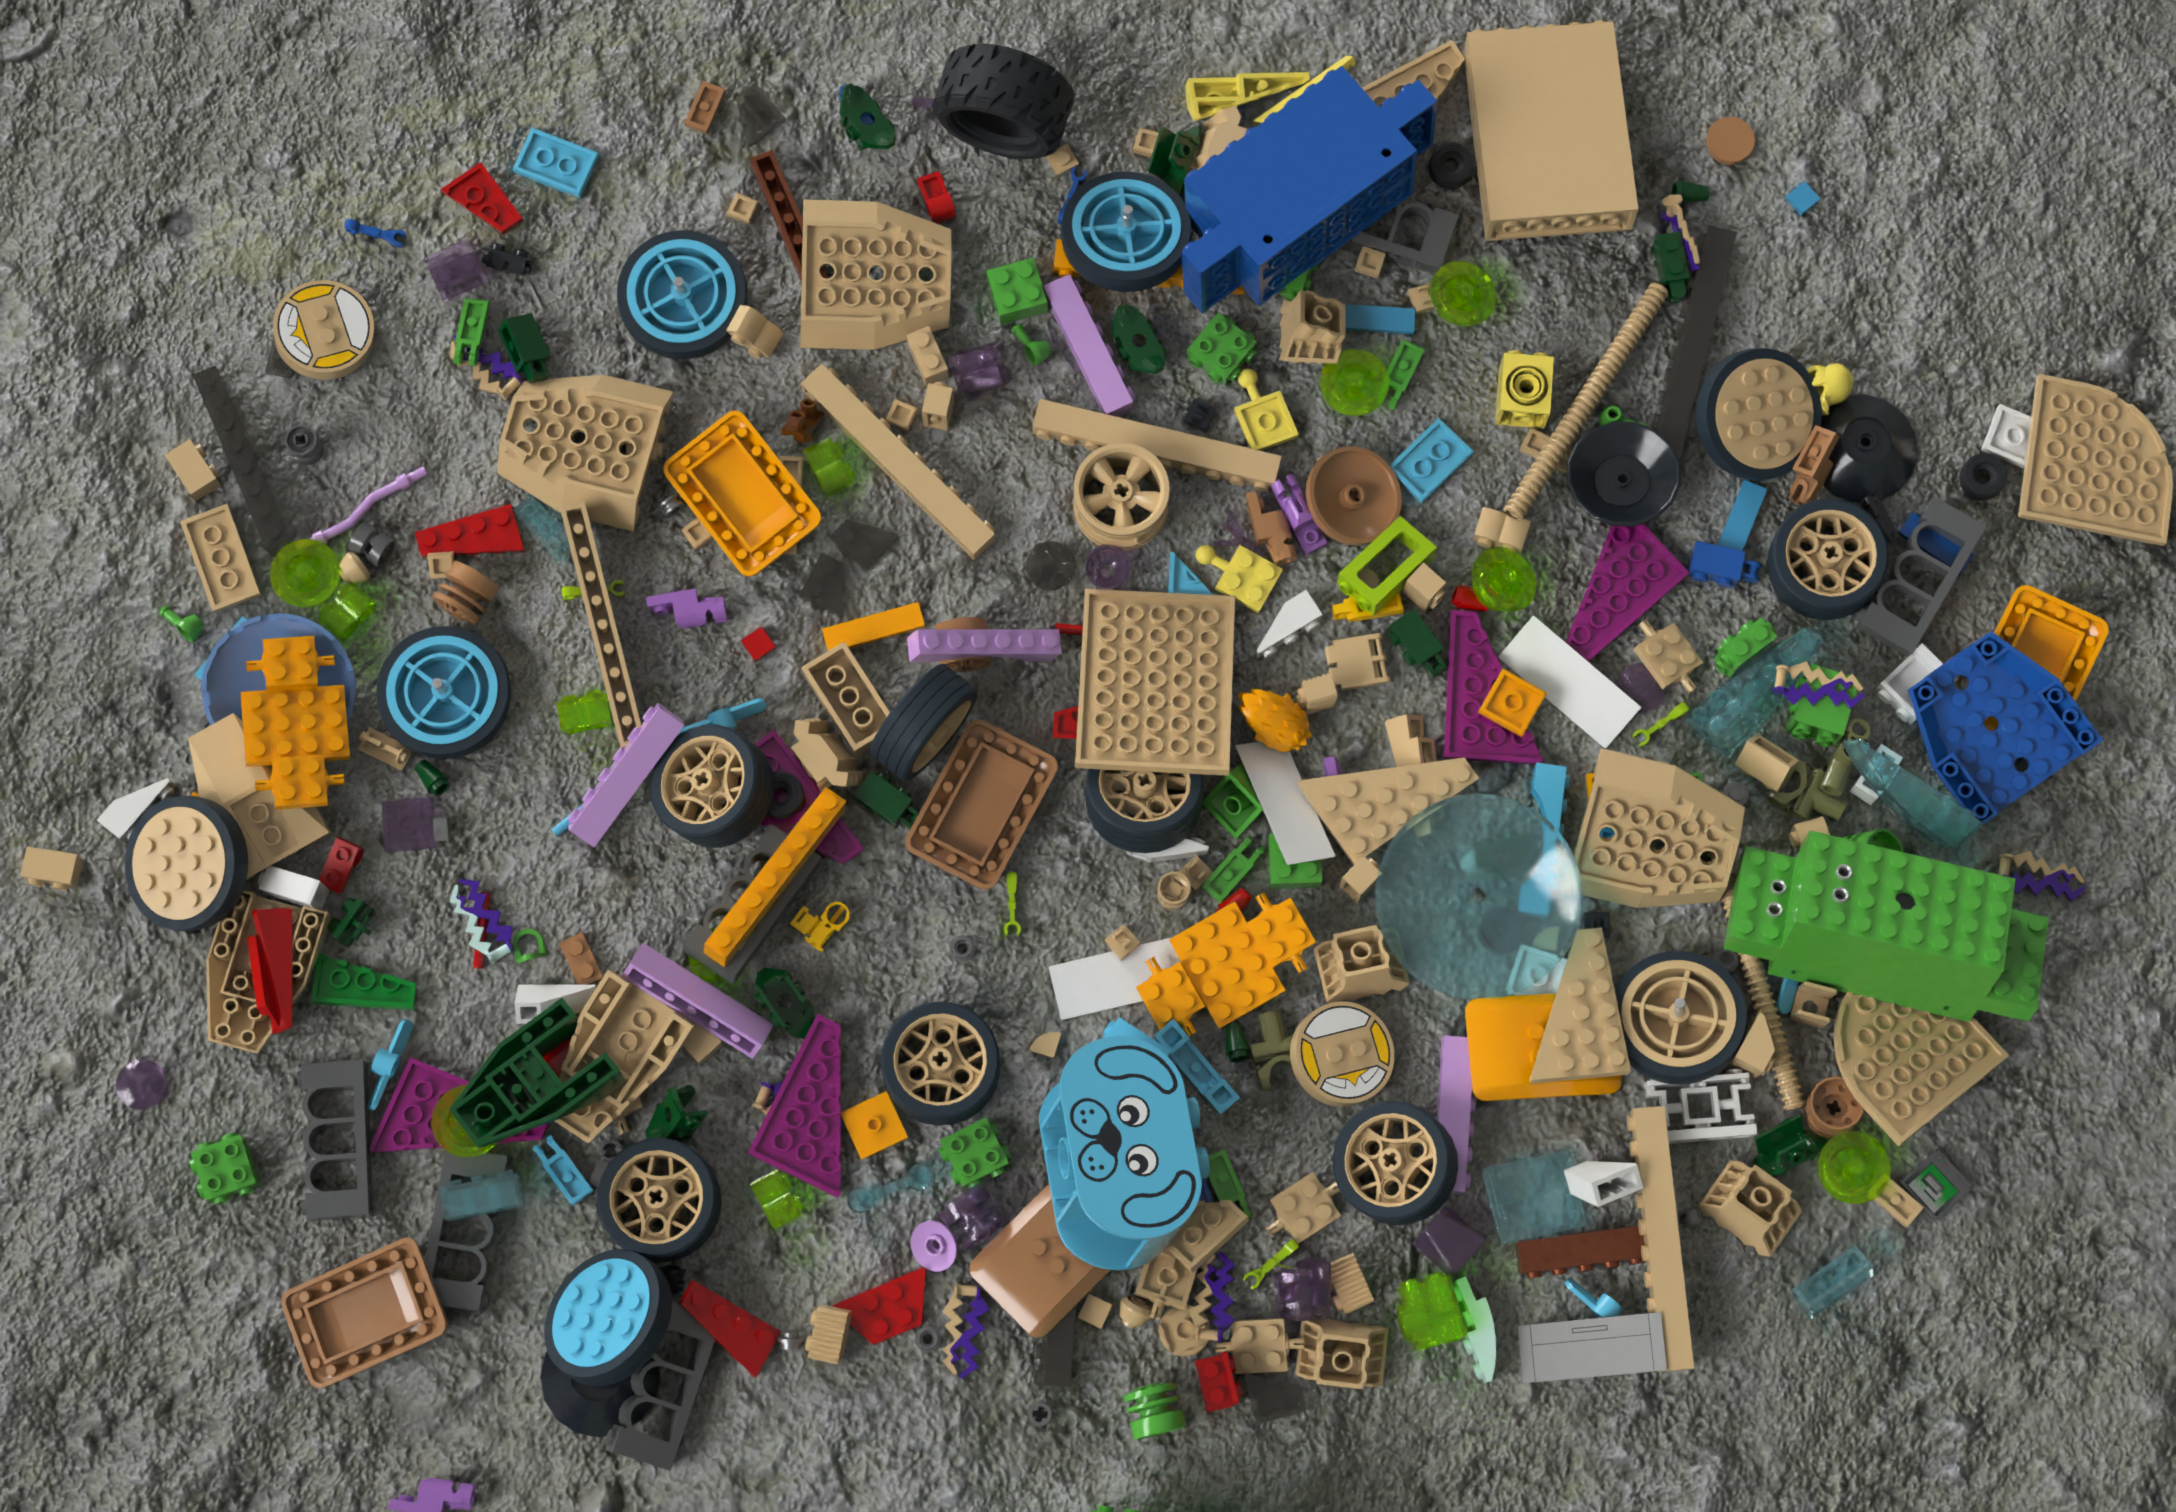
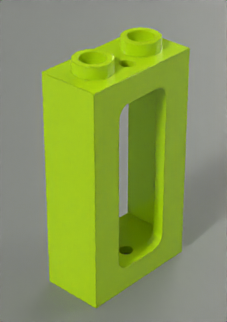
M1400 516L1339 573L1337 585L1342 593L1354 598L1362 610L1369 611L1375 616L1405 587L1408 578L1423 563L1428 566L1435 559L1437 546ZM1396 538L1399 539L1414 553L1378 587L1370 588L1357 577V574Z

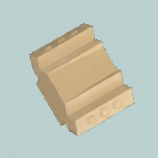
M1236 105L1221 110L1203 122L1206 132L1201 134L1200 145L1197 146L1191 169H1200L1211 156L1222 153L1230 142L1238 141L1244 137L1248 130L1238 126L1241 115Z
M1300 290L1293 300H1284L1280 313L1283 315L1279 325L1281 326L1279 348H1282L1279 360L1308 364L1312 362L1317 364L1337 363L1341 352V342L1345 338V304L1340 303L1337 299H1327L1313 291Z
M816 718L795 720L793 734L799 742L790 747L793 752L792 754L821 792L825 787L830 788L833 785L851 787L862 784L868 772L856 770L858 758L852 757L839 739L840 734L828 733L830 721Z
M1377 925L1345 931L1333 934V940L1324 941L1314 948L1327 1003L1339 1002L1344 999L1354 1002L1356 999L1366 996L1384 995L1391 989L1401 991L1410 984L1396 930L1390 928L1378 929Z
M1732 1160L1729 1161L1699 1204L1703 1216L1714 1217L1718 1226L1733 1233L1744 1245L1754 1246L1758 1255L1768 1257L1773 1255L1802 1213L1798 1202L1790 1197L1792 1190L1757 1165L1750 1168L1743 1162Z
M1313 1316L1301 1318L1299 1338H1305V1349H1298L1295 1375L1304 1379L1316 1380V1384L1362 1389L1363 1386L1376 1387L1383 1385L1388 1328L1379 1324L1369 1326L1362 1322H1342L1330 1318L1320 1320Z

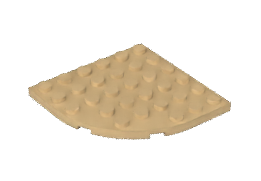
M2039 374L2036 377L2018 517L2160 546L2167 544L2173 494V477L2171 465L2168 464L2165 454L2167 450L2152 423L2133 404L2126 403L2117 397L2118 394L2088 383Z
M1849 991L1841 1001L1834 1024L1833 1037L1836 1060L1848 1089L1863 1109L1898 1146L1908 1140L2009 1057V1054L1974 1017L1967 1022L1912 1009V1007L1908 1008L1895 1005V1003L1891 1004L1875 1000L1872 997L1866 998L1864 995H1853V992Z

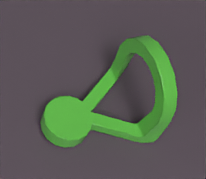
M524 929L514 937L513 949L517 963L532 961L547 955L544 940L537 931ZM525 934L534 935L538 940L539 954L530 953L521 956L518 948L519 939Z

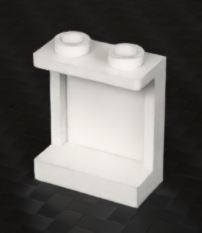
M1922 643L1875 688L1878 692V697L1884 703L1890 704L1896 709V715L1902 721H1908L1912 724L1916 720L1908 689L1943 663Z

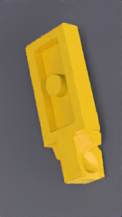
M1400 592L1375 616L1369 611L1362 610L1358 606L1357 601L1350 595L1349 598L1343 600V603L1332 605L1333 619H1347L1348 622L1403 614L1404 611Z

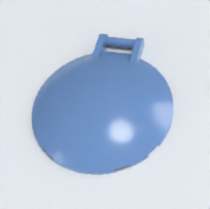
M283 613L250 618L226 633L218 641L207 659L201 684L203 708L210 725L232 713L242 720L240 692L266 690V678L262 670L247 672L246 661L261 660L263 655V639L314 636L315 649L318 656L334 655L335 666H319L317 674L318 686L344 685L348 723L356 696V681L351 661L339 641L325 628L309 619Z

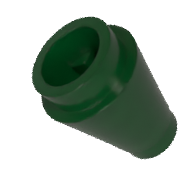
M1680 180L1673 183L1671 195H1681L1683 199L1681 204L1708 201L1710 189L1708 186Z
M425 759L416 764L414 770L429 794L440 796L448 790L450 782L447 775Z
M1240 1023L1227 1024L1225 1026L1226 1057H1229V1062L1237 1063L1249 1059L1251 1050Z

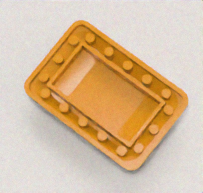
M730 411L670 457L664 464L663 471L667 479L738 571L744 576L753 577L814 531L821 523L820 511L746 416L739 411Z
M2023 585L2014 591L1994 633L2057 677L2076 702L2108 635L2109 629L2106 621L2032 586ZM1989 716L1985 719L1984 726L1987 730L1994 731L1998 726V721L1996 718Z
M1556 993L1476 998L1468 1002L1465 1007L1472 1091L1474 1096L1481 1101L1612 1094L1620 1089L1622 1076L1530 1084L1529 1078Z

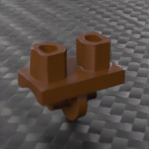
M803 399L800 402V409L792 411L788 415L789 421L782 427V435L790 434L794 436L796 442L809 443L814 436L813 430L824 420V412L817 411V402Z

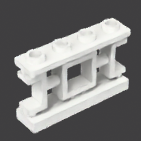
M1742 1069L1727 1070V1074H1716L1709 1079L1692 1084H1667L1651 1078L1644 1083L1646 1099L1659 1098L1660 1106H1665L1667 1128L1670 1126L1668 1114L1681 1113L1683 1127H1694V1129L1667 1131L1669 1144L1748 1138L1757 1135L1754 1114L1741 1115L1738 1091H1748L1751 1089L1749 1083L1750 1073H1742ZM1740 1081V1084L1730 1086L1731 1099L1719 1100L1717 1086L1706 1087V1084ZM1689 1086V1088L1679 1090L1680 1103L1667 1104L1666 1090L1655 1091V1088ZM1710 1094L1713 1117L1690 1119L1687 1095ZM1725 1109L1733 1110L1734 1123L1745 1122V1125L1711 1127V1124H1719L1721 1122L1720 1110Z

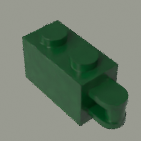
M1681 231L1656 235L1652 244L1659 282L1669 292V300L1677 304L1683 300L1686 294V285L1690 278Z
M532 313L506 318L498 331L516 373L524 372L530 383L547 379L548 370L545 363L550 358V350L548 345L544 343L540 326L535 321Z
M1412 609L1389 625V634L1387 636L1395 647H1400L1403 652L1402 657L1409 667L1413 666L1416 671L1423 667L1432 679L1447 670L1445 662L1440 657L1443 647L1415 609ZM1435 660L1437 664L1431 667L1429 662Z
M870 771L853 794L855 801L895 829L900 823L910 830L919 814L918 811L912 808L913 800L910 798L912 794L901 786L897 789L891 785V780L883 773L878 772L876 774ZM907 812L912 814L908 821L903 819Z

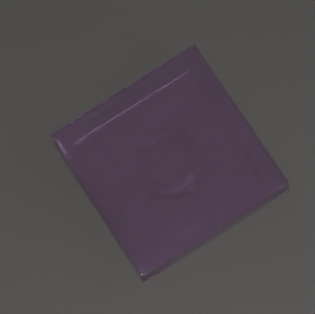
M432 797L381 802L385 853L437 848L434 839L433 818L435 814L434 799Z

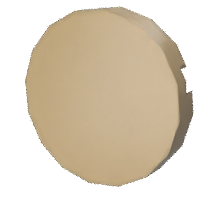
M1186 1304L1185 1310L1172 1307L1166 1311L1160 1320L1158 1330L1160 1341L1165 1349L1174 1355L1181 1357L1193 1356L1203 1350L1209 1341L1195 1340V1325L1189 1313V1309L1195 1306ZM1204 1312L1200 1315L1208 1321L1201 1329L1211 1330L1208 1318Z

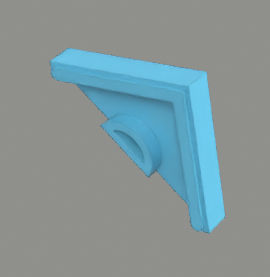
M1170 552L1168 593L1214 595L1192 570L1175 555V552Z

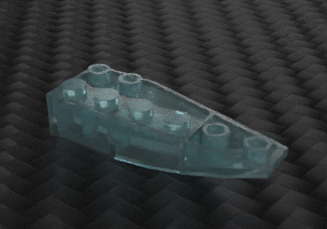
M1806 627L1802 628L1719 685L1684 719L1685 722L1712 749L1728 757L1767 719L1784 699V695L1773 693L1777 673L1776 666L1786 665L1791 667L1806 661L1809 664L1823 640L1822 635ZM1802 672L1794 680L1790 673H1787L1785 683L1787 690L1793 683H1796Z
M1844 740L1843 747L1875 793L1903 821L1938 847L1955 849L1982 827L1983 823L1975 818L1976 814L1958 805L1956 798L1943 794L1889 760L1886 756L1870 748V745L1864 740Z

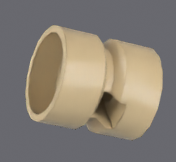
M1171 871L1164 874L1160 878L1157 888L1159 903L1169 910L1183 908L1190 897L1191 885L1189 879L1180 872Z

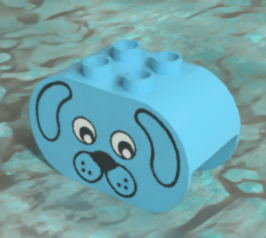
M1113 1036L1095 1040L1077 1050L1067 1061L1061 1073L1060 1083L1048 1093L1039 1113V1127L1059 1236L1068 1250L1077 1258L1102 1269H1134L1149 1263L1159 1256L1195 1210L1201 1194L1202 1179L1208 1178L1209 1175L1207 1151L1205 1147H1195L1192 1129H1197L1200 1124L1198 1102L1195 1097L1186 1098L1181 1074L1169 1057L1145 1041L1131 1037Z

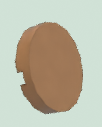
M1731 116L1720 118L1708 129L1705 143L1710 156L1717 162L1735 165L1745 161L1752 153L1755 137L1748 123L1740 118Z

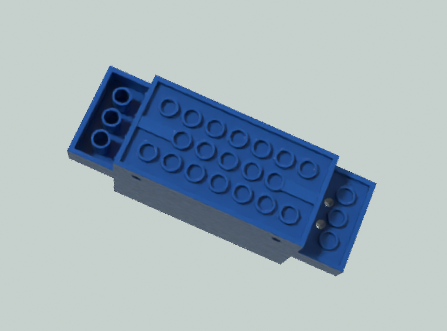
M1340 66L1336 70L1328 71L1317 84L1309 85L1299 97L1291 98L1280 111L1269 114L1262 124L1257 127H1251L1240 140L1230 142L1222 153L1211 156L1200 169L1190 171L1184 179L1185 206L1190 216L1191 228L1200 239L1196 242H1189L1183 248L1184 294L1201 314L1240 286L1260 307L1285 289V286L1309 268L1315 267L1413 195L1417 156L1430 148L1434 141L1437 100L1418 79L1413 84H1406L1395 97L1384 100L1379 108L1344 67ZM1271 237L1273 241L1267 244L1268 238Z

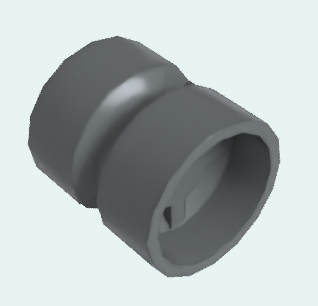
M298 424L287 431L284 442L287 450L297 463L312 465L320 460L323 455V445L311 427Z
M364 522L353 533L348 549L360 557L366 555L368 562L380 568L391 557L396 546V540L385 533L379 534L377 528Z

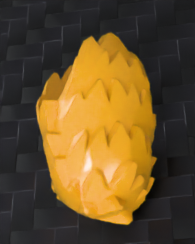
M1251 689V693L1239 692L1238 697L1242 705H1239L1238 708L1246 718L1245 721L1248 726L1257 733L1254 737L1255 740L1264 743L1266 747L1274 748L1281 752H1288L1293 749L1299 751L1302 746L1307 745V740L1312 737L1309 731L1307 715L1304 710H1301L1298 703L1293 702L1288 693L1280 696L1271 691Z

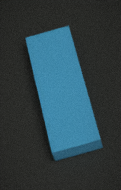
M1345 304L1346 331L1414 334L1415 308Z
M1747 480L1743 481L1717 544L1718 546L1743 551L1766 494V488Z

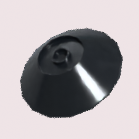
M1866 394L1850 395L1843 402L1830 406L1829 415L1821 416L1820 427L1833 431L1840 436L1828 458L1834 465L1823 485L1836 497L1860 503L1865 497L1877 494L1881 501L1900 491L1913 475L1918 457L1915 431L1904 413L1888 401ZM1861 440H1866L1869 446H1863Z
M1610 422L1591 429L1575 444L1567 461V485L1575 503L1591 518L1611 526L1635 527L1657 519L1673 504L1681 485V464L1672 445L1655 429L1636 422ZM1624 478L1627 482L1620 483L1618 479Z
M548 1352L545 1353L540 1380L544 1401L556 1420L575 1433L594 1437L607 1436L608 1431L613 1429L614 1424L620 1426L618 1415L621 1405L627 1398L636 1395L632 1390L631 1376L606 1386L585 1385L565 1375L553 1363ZM659 1366L649 1369L643 1379L645 1391L654 1398H656L660 1380ZM642 1402L634 1407L631 1413L632 1426L643 1419L653 1403Z

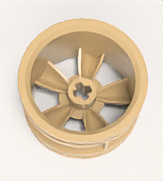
M1131 443L1108 444L1089 454L1081 463L1074 480V514L1082 533L1097 546L1118 552L1132 551L1151 542L1162 530L1168 513L1170 488L1164 466L1150 451ZM1125 468L1127 469L1126 475L1115 476L1112 469ZM1145 476L1153 484L1156 491H1140L1137 482ZM1094 478L1105 484L1102 494L1084 496L1088 485ZM1121 490L1122 493H1126L1125 497H1121L1120 494H1117V491ZM1138 504L1152 512L1147 519L1134 525L1129 509ZM1107 505L1111 509L1116 510L1113 526L1101 522L1094 515L1103 510Z

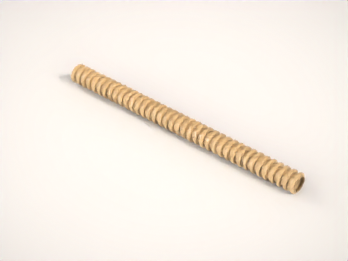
M1650 283L1645 294L1638 301L1637 306L1622 326V330L1618 332V336L1614 338V342L1610 344V348L1606 350V354L1603 355L1602 360L1599 361L1598 366L1591 373V378H1588L1587 384H1584L1583 390H1580L1579 396H1576L1575 402H1572L1571 408L1567 410V414L1563 416V420L1559 422V426L1556 427L1555 432L1552 433L1551 438L1548 439L1547 444L1540 451L1539 456L1531 465L1523 481L1516 488V493L1512 494V499H1509L1508 505H1505L1503 508L1509 518L1515 521H1522L1528 509L1531 508L1532 503L1536 500V496L1540 494V490L1544 488V484L1547 483L1548 478L1551 477L1552 472L1559 465V460H1562L1563 454H1566L1567 448H1570L1571 442L1575 440V436L1579 434V430L1583 428V424L1587 422V418L1590 417L1591 412L1594 411L1595 406L1602 399L1603 394L1618 374V370L1622 368V364L1626 362V358L1630 356V352L1633 351L1634 346L1637 345L1638 340L1645 333L1646 328L1650 325L1649 322H1652L1653 317L1656 316L1657 311L1668 297L1669 292L1663 285Z
M1711 851L1707 853V857L1711 858L1709 862L1715 858V854ZM1733 868L1727 888L1721 899V902L1725 904L1723 909L1727 910L1726 918H1729L1736 870H1733ZM1737 953V956L1741 957L1739 960L1740 964H1743L1741 969L1746 973L1744 979L1748 980L1746 985L1750 986L1748 992L1753 996L1751 1002L1755 1003L1753 1009L1757 1010L1755 1015L1759 1013L1765 1015L1774 1044L1775 1052L1772 1057L1775 1061L1772 1071L1776 1072L1774 1078L1778 1079L1776 1085L1780 1086L1779 1094L1783 1095V1098H1781V1101L1785 1102L1783 1108L1788 1111L1803 1107L1806 1104V1100L1802 1099L1804 1093L1800 1092L1802 1086L1798 1085L1799 1077L1795 1076L1797 1070L1793 1069L1795 1063L1790 1059L1792 1058V1054L1788 1052L1790 1047L1786 1046L1788 1040L1783 1036L1785 1031L1781 1029L1783 1024L1779 1023L1781 1017L1776 1013L1778 1008L1774 1006L1776 1001L1772 1000L1774 994L1769 990L1771 985L1767 983L1769 978L1765 977L1767 971L1762 967L1764 962L1758 957Z

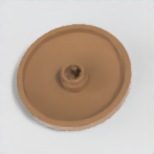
M1346 446L1329 452L1313 466L1306 484V501L1313 520L1326 535L1343 544L1358 546L1372 543L1399 517L1401 511V489L1394 471L1383 458L1365 448Z

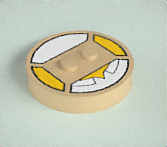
M329 280L307 282L291 290L279 303L273 320L274 341L278 353L284 362L299 374L319 380L340 378L359 368L371 352L374 342L372 312L363 297L347 285Z
M1339 1001L1317 1008L1299 1023L1291 1040L1290 1060L1298 1082L1308 1094L1322 1103L1331 1106L1347 1107L1359 1104L1373 1097L1385 1086L1394 1066V1046L1387 1027L1374 1012L1357 1003Z

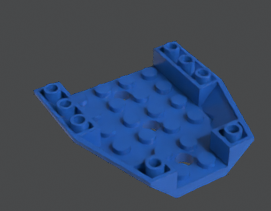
M1992 631L1908 689L1931 767L1976 829L1998 815V812L2069 762L2085 754L2103 741L2057 677ZM1959 675L1966 677L1968 680V685L1964 690H1959L1954 685V680ZM1989 716L1996 718L1998 721V726L1994 731H1989L1984 726V721ZM2019 757L2026 759L2028 762V768L2024 772H2019L2014 767V762Z

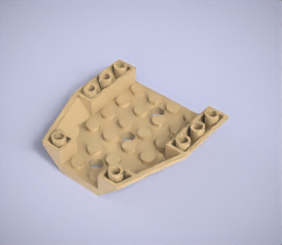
M804 199L800 348L876 350L906 341L907 334L926 326L930 327L931 332L949 328L951 229L879 202ZM830 265L834 269V274L831 278L826 279L820 275L819 271L822 266ZM877 266L883 270L884 275L881 279L874 280L870 277L869 271L872 267ZM921 269H930L933 272V278L927 282L922 281L919 277Z
M606 375L553 378L531 383L524 381L512 398L501 435L497 473L561 513L560 507L585 502L590 522L634 532L641 509L638 501L663 415L668 416L674 392ZM528 421H536L538 426L536 430L528 432L525 430V424ZM583 432L586 435L585 440L582 443H574L572 438L575 433ZM624 444H631L634 446L631 454L623 455L620 453L621 447Z
M1600 748L1594 770V782L1572 864L1568 867L1563 891L1635 908L1719 902L1727 888L1739 846L1745 807L1676 765ZM1605 827H1609L1615 833L1611 838L1606 839L1601 837L1600 831ZM1655 839H1660L1665 843V846L1661 850H1654L1650 847V843ZM1705 851H1711L1715 854V858L1711 862H1704L1700 858L1701 854Z

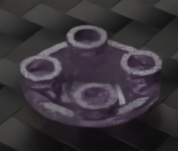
M1643 663L1629 665L1621 672L1616 683L1618 688L1641 706L1638 712L1656 708L1663 702L1667 693V687L1662 689Z
M136 1059L127 1063L120 1070L116 1079V1091L119 1099L126 1106L135 1110H143L155 1106L168 1092L169 1086L164 1070L156 1062L149 1059Z

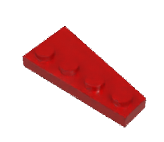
M511 504L415 532L422 558H428V553L454 551V556L459 554L479 555V553L504 554V552H525Z
M691 1281L679 1305L701 1327H704L752 1377L756 1378L781 1331L699 1283Z

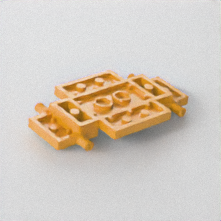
M314 636L263 639V655L261 660L246 661L247 672L262 670L266 678V690L240 692L246 767L272 765L271 780H255V790H271L275 798V810L328 806L327 792L329 785H344V774L328 775L324 761L350 759L344 685L318 686L317 674L319 666H335L334 655L318 656L315 649Z
M1265 892L1255 898L1263 911L1258 917L1247 922L1237 902L1234 901L1169 939L1181 962L1176 963L1170 968L1161 969L1155 956L1146 960L1145 963H1147L1153 975L1147 981L1138 985L1136 989L1159 1030L1174 1019L1178 1025L1181 1024L1185 1033L1190 1037L1192 1034L1197 1033L1190 1019L1194 1014L1206 1007L1218 1028L1221 1029L1287 991L1274 968L1286 961H1292L1298 974L1303 972V970H1307L1308 967L1300 955L1308 947L1317 943L1293 899L1289 898L1280 904L1271 905Z

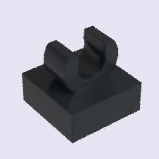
M1194 398L1184 418V423L1206 432L1217 408Z
M1584 912L1583 929L1602 928L1604 939H1610V912Z

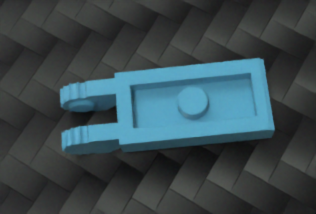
M550 1134L546 1137L547 1143L557 1154L548 1159L541 1146L537 1144L533 1149L543 1162L542 1165L571 1206L574 1207L593 1193L594 1190L565 1150L560 1148Z

